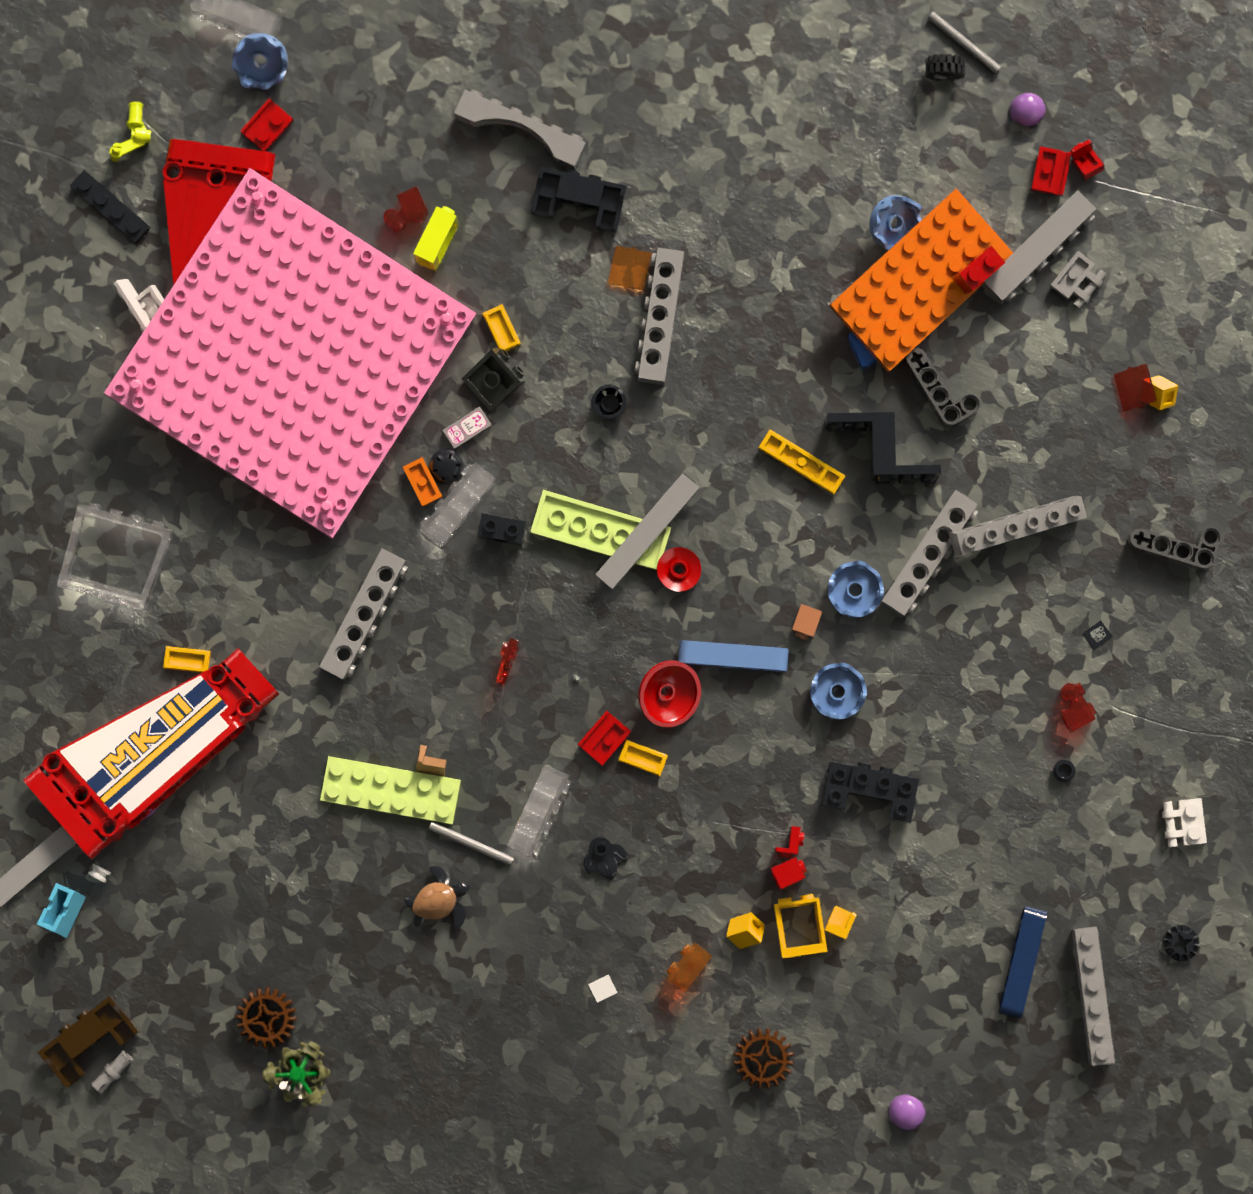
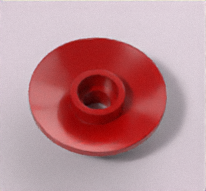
M674 547L664 552L657 564V575L660 582L666 588L677 592L686 591L698 582L701 576V563L697 555L690 549ZM677 565L682 567V572L680 574H677L674 571V568Z

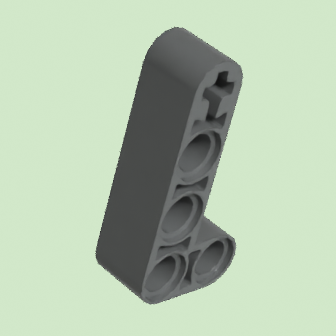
M914 348L905 359L906 367L944 427H955L977 413L980 407L979 398L974 394H967L954 401L922 349ZM913 355H914L915 358H918V357L921 358L920 361H919V365H920L921 368H923V369H922L919 373H917V371H918L919 368H920L919 365H918V363H917V362H913V363L911 362V360H912V358H913ZM930 374L933 377V382L930 384L924 383L921 378L922 375ZM942 393L945 400L938 403L933 399V394ZM967 400L973 401L975 409L967 410L964 407V402ZM948 411L953 412L956 415V420L953 422L947 421L944 416L945 413Z
M1208 527L1199 534L1196 545L1139 528L1129 534L1127 543L1135 551L1203 571L1212 566L1215 561L1221 541V534L1218 529ZM1205 533H1211L1214 536L1215 541L1213 544L1205 541ZM1141 535V540L1146 542H1141L1138 545L1136 544L1137 540L1134 539V537ZM1162 541L1165 544V551L1159 552L1155 548V542ZM1182 547L1186 550V558L1178 557L1176 553L1177 548ZM1199 554H1204L1208 557L1207 565L1199 563Z

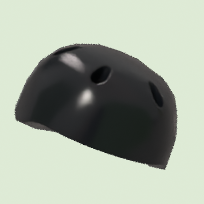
M606 384L595 391L591 399V406L599 417L606 420H614L625 412L627 399L619 387Z
M443 448L433 454L430 459L429 468L432 477L438 483L452 484L462 477L464 462L457 451Z

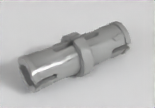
M123 1050L110 1065L107 1064L104 1067L105 1070L91 1083L97 1091L99 1090L100 1093H103L115 1079H119L120 1073L133 1061V1058Z

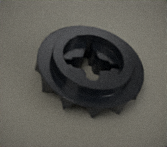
M1186 925L1174 926L1164 936V950L1174 960L1187 961L1197 954L1200 947L1199 936L1194 929ZM1179 936L1182 939H1190L1185 944V951L1182 947H1173V945L1179 942Z

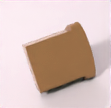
M421 745L416 771L444 777L446 760L427 757V746Z

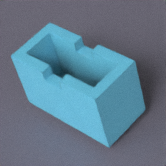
M56 883L48 899L50 900L47 909L44 908L37 925L67 938L86 897Z

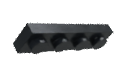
M83 170L70 184V187L135 244L150 230L151 227L87 171Z

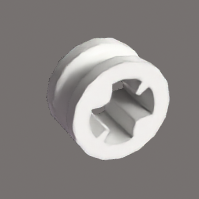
M92 864L93 870L89 871L88 874L106 883V876L110 875L111 872L96 864Z

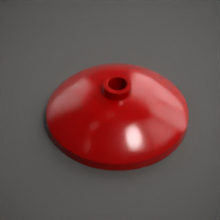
M674 660L661 662L652 667L641 681L638 692L640 709L649 721L658 726L674 727L687 721L696 711L701 698V684L696 672L685 663ZM665 687V692L661 694L662 688Z

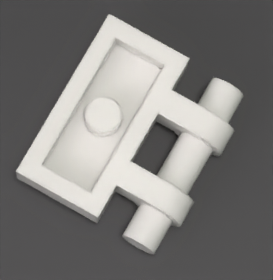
M1201 798L1179 800V810H1173L1172 801L1163 802L1164 811H1162V817L1165 818L1166 831L1164 833L1165 838L1168 839V847L1177 846L1176 837H1182L1183 846L1207 843ZM1174 817H1180L1181 830H1175Z

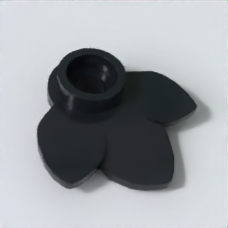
M596 837L589 844L590 852L584 858V868L588 874L598 870L603 877L613 879L617 873V863L628 861V854L620 844L610 843L605 837ZM599 845L605 847L602 852L597 851Z

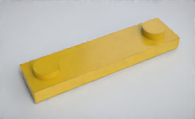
M771 429L758 447L760 451L832 495L836 493L845 478L844 474Z

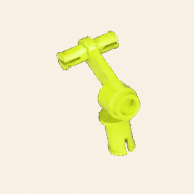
M140 102L129 103V121L126 122V126L131 131V139L123 143H114L110 148V158L114 162L118 161L121 156L144 146L146 143L150 144L151 130H146L142 122L143 104Z

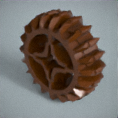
M266 987L265 994L262 993L261 988H258L256 990L257 996L253 992L248 993L250 1001L246 998L242 999L246 1007L238 1006L237 1009L243 1011V1015H236V1019H242L243 1023H239L236 1026L237 1028H245L240 1033L241 1036L250 1035L246 1040L247 1043H250L253 1038L256 1039L254 1047H258L262 1041L263 1049H267L268 1042L271 1043L272 1048H275L277 1046L276 1039L280 1044H284L285 1041L282 1036L291 1037L287 1029L295 1030L296 1027L291 1025L290 1021H297V1017H290V1013L296 1012V1008H288L293 1003L292 1000L283 1001L287 996L286 993L277 997L279 989H275L271 995L270 987ZM265 999L277 1002L283 1010L271 1011ZM259 1002V1014L257 1017L249 1019V1012L252 1006ZM265 1011L267 1015L277 1014V1016L272 1017V1020H269V1024L266 1021L256 1022V1020L261 1019V1016H264L263 1013ZM284 1017L283 1027L277 1034H274L275 1020ZM262 1025L268 1037L256 1034L251 1026Z
M757 1028V1036H754L753 1032L749 1031L748 1034L751 1037L749 1040L744 1036L741 1037L742 1041L745 1042L744 1046L739 1043L736 1044V1047L741 1049V1053H733L734 1056L740 1057V1060L734 1061L733 1064H741L742 1067L737 1069L736 1073L740 1074L744 1071L745 1075L742 1076L741 1080L745 1081L748 1077L751 1078L748 1084L750 1087L753 1086L755 1081L758 1082L757 1089H761L762 1083H766V1089H770L769 1082L773 1081L776 1087L779 1086L776 1079L780 1077L782 1081H786V1077L782 1073L785 1071L791 1074L792 1072L786 1068L787 1064L794 1065V1061L787 1060V1057L794 1056V1052H786V1049L790 1048L791 1044L788 1043L783 1046L782 1043L786 1040V1037L782 1036L779 1040L776 1039L779 1034L778 1031H775L773 1036H770V1028H766L765 1035H762L761 1028ZM763 1039L759 1052H746L752 1043ZM770 1041L778 1045L782 1052V1058L774 1057L770 1054ZM766 1047L765 1052L768 1053L767 1056H770V1059H775V1061H766L761 1071L762 1065L759 1064L761 1061H757V1058H752V1056H762ZM745 1059L755 1061L758 1064V1076L748 1071ZM768 1065H781L774 1075L764 1078Z

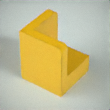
M1162 376L1144 379L1141 400L1158 410L1175 406L1178 385Z
M835 906L824 930L846 939L857 914Z
M750 912L730 920L726 937L739 949L756 945L762 941L765 924Z

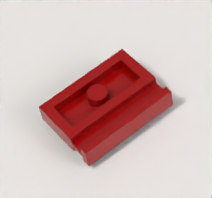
M269 98L240 131L259 149L267 152L292 124L294 119Z
M1040 146L1031 191L1055 194L1062 197L1071 152Z
M606 711L578 743V746L603 766L629 736L631 731Z

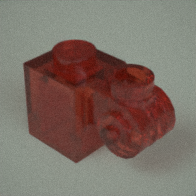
M417 186L398 194L397 198L401 205L400 211L388 209L383 214L385 225L393 229L394 233L404 230L407 223L414 222L416 224L425 220L429 212Z
M1080 682L1077 684L1068 683L1061 687L1060 697L1065 701L1070 700L1071 702L1068 709L1059 713L1069 733L1096 719L1094 716L1096 711L1091 702L1087 703L1083 698V695L1086 693Z

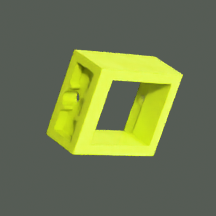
M436 206L413 253L416 263L435 272L437 271L459 226L457 216L454 215L455 211L445 206L443 208Z

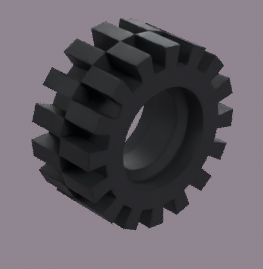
M951 54L926 57L925 77L930 78V80L936 79V81L963 79L965 77V58Z

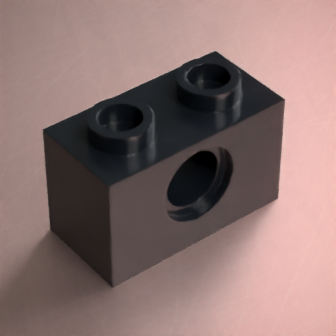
M482 513L478 538L523 546L527 524L526 521Z

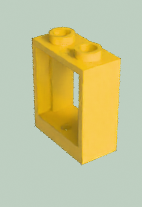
M813 894L802 895L799 901H792L791 897L778 899V904H774L782 958L827 952L819 898H814ZM813 904L819 944L786 948L780 909Z

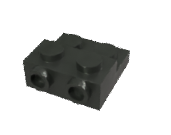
M498 348L491 349L461 378L490 412L495 410L526 381L523 377L525 372L518 365L513 366L509 361L510 355L502 348L500 350Z

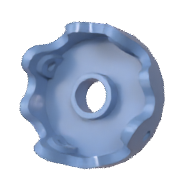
M264 33L250 34L241 39L232 57V69L238 74L240 83L245 88L256 87L266 90L275 83H280L285 76L288 66V55L282 43L275 37ZM262 55L266 58L267 62L259 64L255 61V56Z
M900 195L885 197L878 202L871 213L869 228L873 240L880 247L889 250L921 221L919 212L923 211V207L908 197ZM894 217H897V225L892 228L891 221Z
M854 561L842 564L834 571L828 583L827 593L831 605L837 612L850 618H860L871 614L879 606L884 595V586L880 574L866 562ZM852 584H857L861 587L862 592L859 596H852L849 593V587Z
M835 663L823 667L815 675L811 683L810 696L814 707L819 713L830 719L841 720L853 716L861 709L866 700L867 689L863 676L856 669L846 663ZM839 685L843 687L845 691L843 697L836 698L832 695V688Z

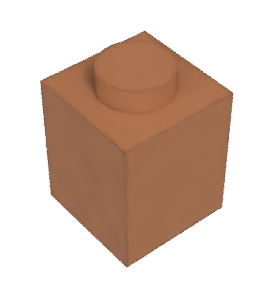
M801 604L792 628L795 637L806 641L808 637L813 639L822 611Z

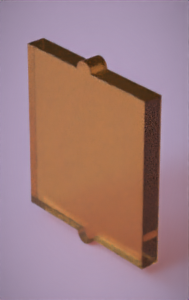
M616 245L608 283L623 286L624 289L633 288L644 291L652 253L637 250L636 247L627 248Z

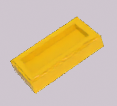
M503 304L482 313L499 350L502 348L507 352L521 345Z
M166 646L163 669L202 673L209 669L211 651Z
M626 740L618 761L660 777L668 755Z

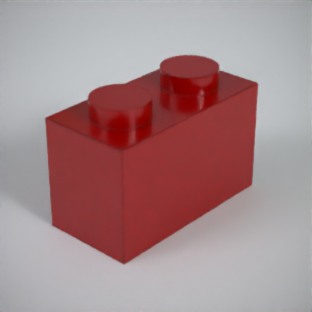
M990 246L957 272L952 279L965 294H968L1006 262Z
M795 857L771 868L770 871L780 890L806 878L804 873L807 872L803 861H798Z

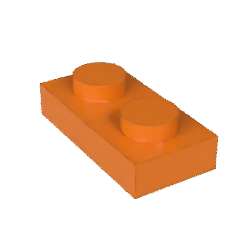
M423 457L403 466L422 507L443 498Z

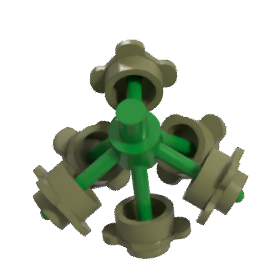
M309 1041L307 1044L300 1042L299 1045L302 1049L290 1050L288 1047L283 1048L281 1051L282 1058L278 1062L279 1067H274L273 1062H269L268 1068L264 1070V1082L268 1083L270 1090L274 1089V1085H279L280 1090L283 1091V1100L285 1102H291L292 1099H303L302 1107L318 1105L322 1101L321 1096L326 1092L324 1089L319 1091L317 1087L323 1086V1081L330 1076V1070L323 1066L321 1060H317L318 1056L324 1057V1054L319 1051L320 1046ZM309 1060L314 1061V1065H310L306 1072L304 1068ZM281 1068L291 1071L290 1073H282ZM306 1077L315 1084L314 1087H308L304 1081ZM282 1078H290L286 1082L282 1081Z

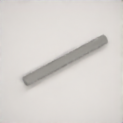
M932 12L928 19L995 74L999 71L1000 65L936 13Z
M431 822L428 829L511 866L514 860L512 856L435 822Z

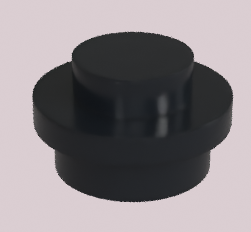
M1060 760L1053 767V775L1060 782H1068L1075 776V766L1068 760Z

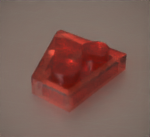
M510 638L509 642H504L500 651L503 657L496 682L505 685L520 647L518 640Z

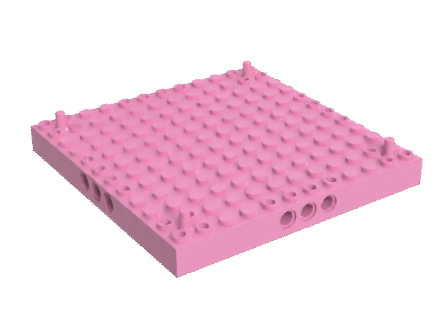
M250 168L104 394L333 539L471 324L476 313Z

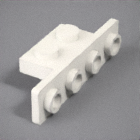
M128 279L117 280L114 283L117 293L124 299L129 307V312L137 319L141 331L144 332L164 301L162 295L155 285H150L138 295Z

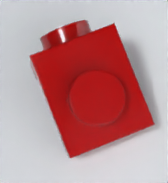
M1090 140L1079 143L1071 149L1072 163L1085 180L1105 170L1104 164L1094 152Z
M791 826L788 848L775 847V852L779 853V857L792 858L793 854H798V847L803 846L804 832H800L801 827Z

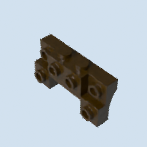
M112 996L107 997L91 1011L84 1010L76 1017L78 1019L77 1022L72 1026L69 1023L58 1031L60 1033L59 1036L37 1052L66 1088H69L86 1074L76 1058L108 1033H111L121 1046L140 1032L128 1014H125Z

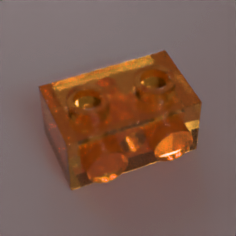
M695 942L692 946L687 944L680 953L683 957L677 964L674 961L666 971L669 974L667 979L684 992L712 957Z

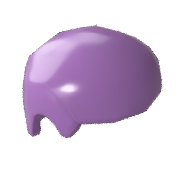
M1023 93L1011 101L1009 111L1013 121L1018 122L1022 126L1037 125L1043 119L1046 109L1044 101L1039 96L1033 93Z
M903 1094L896 1096L891 1101L888 1114L894 1125L903 1130L916 1129L923 1122L925 1108L915 1097Z

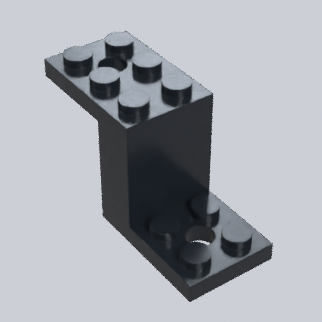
M895 412L827 413L825 429H830V432H843L844 428H853V432H864L866 428H870L871 481H876V484H889L891 480H898L899 484H911L912 480H921L922 484L934 483V480H938L941 475V465H896Z

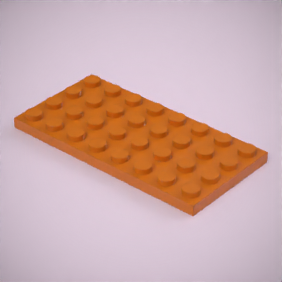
M956 188L839 295L829 307L882 367L889 372L983 285L982 283L972 292L965 294L952 279L957 272L990 246L997 251L1004 261L1013 252Z

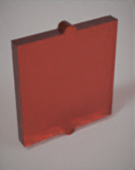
M1142 364L1134 368L1128 367L1127 370L1114 374L1123 412L1137 407L1140 409L1143 408V405L1157 401L1148 364Z

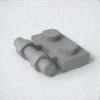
M1077 251L1050 287L1066 300L1073 293L1077 296L1073 305L1080 309L1084 303L1087 304L1089 302L1090 296L1095 289L1101 287L1102 281L1107 274L1103 270H1099L1094 275L1091 270L1095 263ZM1086 278L1090 283L1082 290L1078 286Z

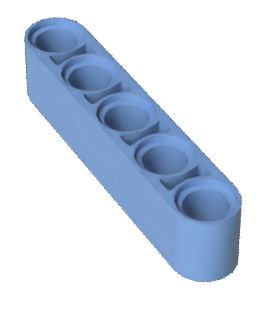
M682 640L679 641L678 661L686 665L787 672L789 649Z

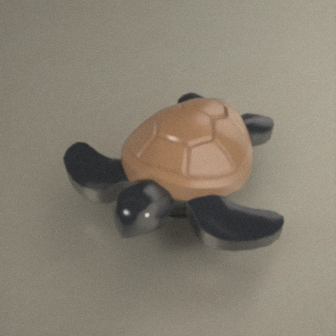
M431 866L429 871L437 878L438 882L425 886L416 898H405L404 903L408 907H413V913L416 914L414 917L415 926L423 924L424 919H442L452 912L454 915V926L459 928L465 921L466 910L463 905L456 901V898L464 896L468 892L470 885L457 883L450 887L449 873L442 867Z

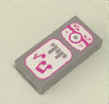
M478 407L442 431L453 448L457 449L490 428L492 424L481 407Z

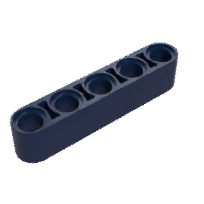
M1024 906L999 1006V1014L1018 1019L1022 1018L1046 922L1047 911Z

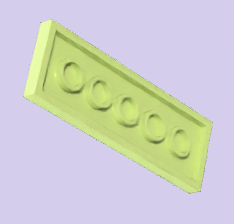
M543 490L530 533L611 557L643 519ZM667 526L635 564L657 570V564L665 551L671 527Z
M328 756L320 801L453 824L461 780Z

